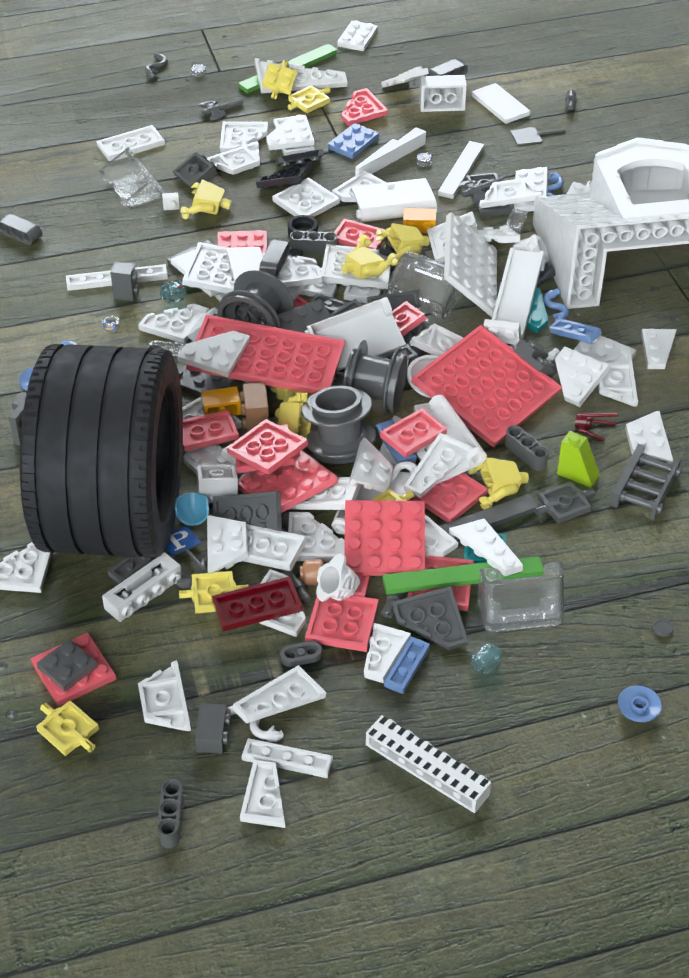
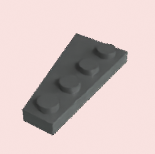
M280 491L212 497L213 516L282 531Z

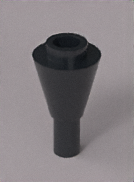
M545 264L544 271H540L536 287L555 277V269L551 265Z

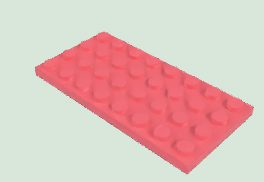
M205 315L196 341L230 331L250 336L249 344L227 378L252 383L265 382V385L309 394H315L324 388L332 387L345 346V340ZM186 364V370L225 377Z

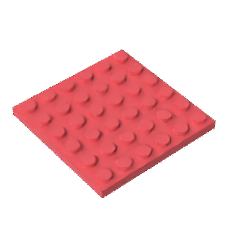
M482 325L413 376L411 383L430 398L436 395H443L463 423L493 448L505 439L506 430L509 426H520L560 393L562 386L531 366L516 354L511 347Z

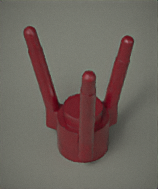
M577 413L575 427L579 428L578 432H583L596 439L605 441V438L587 430V428H590L592 423L615 425L616 422L592 419V417H617L618 413Z

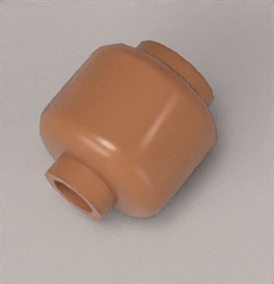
M321 559L305 560L303 565L300 566V578L306 586L318 585V570L324 565Z

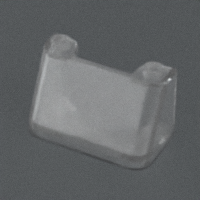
M129 147L99 170L103 175L101 179L106 185L110 183L122 198L121 203L126 209L130 208L133 210L163 200L162 194H166L164 189Z
M409 251L400 257L389 279L388 289H384V294L418 290L420 300L429 303V310L432 315L445 319L462 297V293L444 279L445 263Z
M550 562L544 565L543 576L504 580L502 573L498 569H480L477 603L484 628L489 631H504L555 626L562 623L564 618V570L562 562Z

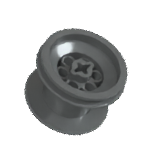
M249 270L237 277L234 283V291L227 293L221 299L217 316L280 328L277 314L294 309V301L288 288L278 278L267 272Z
M362 340L358 348H353L349 355L343 386L362 390L373 399L383 400V414L387 415L390 411V414L395 415L405 387L409 362L408 350H403L402 352L401 348L397 347L391 359L368 355L367 341Z
M332 386L318 391L308 398V403L306 401L303 403L301 409L302 416L308 422L317 425L312 428L306 437L309 452L315 459L330 464L349 463L355 461L360 442L363 438H366L375 446V428L370 423L361 420L372 409L373 402L371 397L364 391L349 386Z

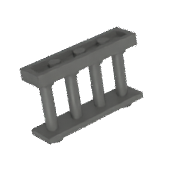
M638 444L612 492L610 506L618 508L621 501H628L652 510L650 520L654 521L657 514L662 513L663 502L675 478L680 477L683 467L680 466V457L677 458L673 466L647 457L644 454L645 446ZM640 464H646L670 473L668 477H664L640 469ZM640 476L664 485L660 490L636 482L633 477ZM633 488L656 496L657 499L655 502L627 493V489Z

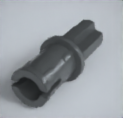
M570 89L567 91L565 103L567 110H574L577 102L576 92Z
M405 593L389 594L387 596V602L381 611L384 618L393 617L392 602L401 600Z

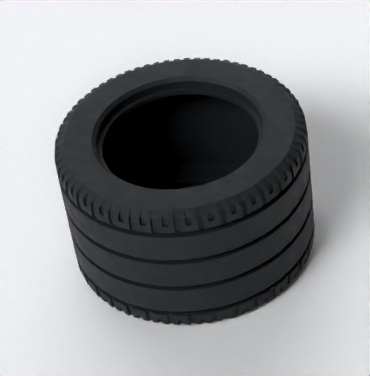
M51 344L43 349L35 363L29 380L20 438L22 508L27 530L36 549L50 553L126 557L144 556L147 558L160 557L163 554L171 538L176 517L175 502L179 497L183 446L181 383L177 364L171 351L161 348H123L117 346Z

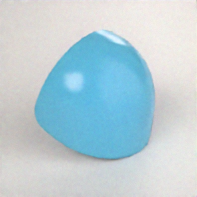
M193 492L179 496L175 502L177 518L182 523L191 526L204 522L209 514L207 496Z

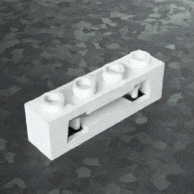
M164 552L160 557H157L102 595L104 609L119 622L123 621L139 608L147 605L156 596L161 595L170 586L176 584L177 580L182 579L181 565ZM161 563V567L156 568L152 573V569ZM125 588L126 591H123L120 596L116 595L118 592Z

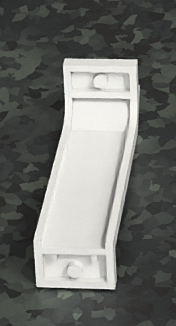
M510 248L492 320L485 319L484 327L506 344L517 345L524 338L539 274L545 268L544 251L538 253Z

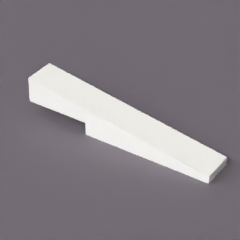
M416 127L399 141L392 139L357 165L355 176L364 170L373 174L422 147L426 142V131Z

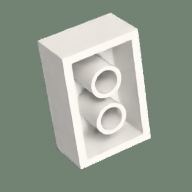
M465 75L420 76L419 104L421 112L465 110Z

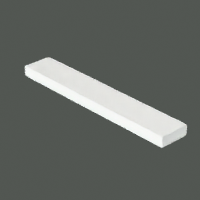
M469 141L439 189L438 196L450 199L455 197L460 188L459 184L469 174L483 151L484 144Z
M166 264L135 268V271L138 272L137 283L168 279ZM111 271L67 275V290L112 286Z

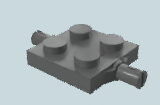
M572 481L538 493V500L543 506L535 508V514L539 516L549 513L557 524L591 512L592 508L586 498L595 495V491L592 487L582 491Z

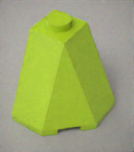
M569 431L561 442L557 475L591 488L599 478L600 473L587 437Z

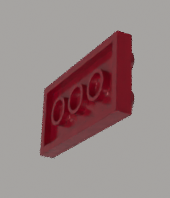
M290 576L211 596L223 632L302 612V604Z

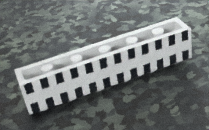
M381 715L366 732V746L471 812L476 813L490 796L491 782L485 776L473 772L467 765L460 764L452 759L449 754L434 748L431 743L421 740L410 730H405L397 725L392 719H387Z

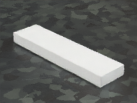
M248 738L242 753V760L252 763L254 760L276 763V768L328 778L333 756Z

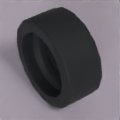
M309 215L292 217L287 224L289 238L292 232L302 231L297 230V228L305 227L309 228V230L304 231L318 232L317 220Z

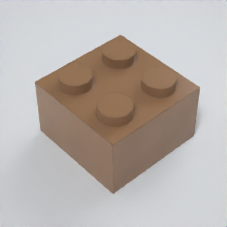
M265 382L243 384V391L240 392L241 403L244 402V404H241V416H245L242 418L243 429L246 428L247 432H249L265 419L269 420Z

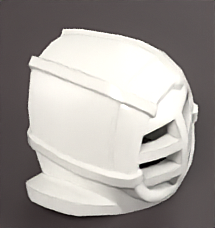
M536 234L520 240V242H515V245H513L514 250L538 253L544 251L545 263L549 261L546 245L542 238Z
M338 554L329 563L319 568L316 594L320 601H327L330 597L341 601L355 594L360 584V579L346 565L347 559L345 555Z

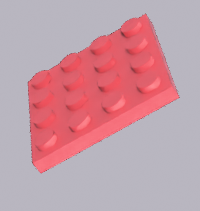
M301 450L293 456L295 465L279 467L270 475L260 470L242 475L238 479V489L244 494L280 491L281 513L338 483V479L335 474Z
M345 500L344 555L347 559L346 565L357 576H382L384 574L425 570V501Z

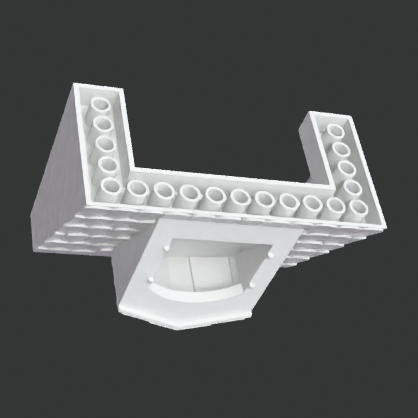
M635 138L615 147L600 151L595 155L591 192L535 197L533 226L537 236H540L546 245L549 253V261L547 262L555 269L556 275L554 279L560 290L564 305L568 309L599 306L607 252L689 244V145L645 138Z

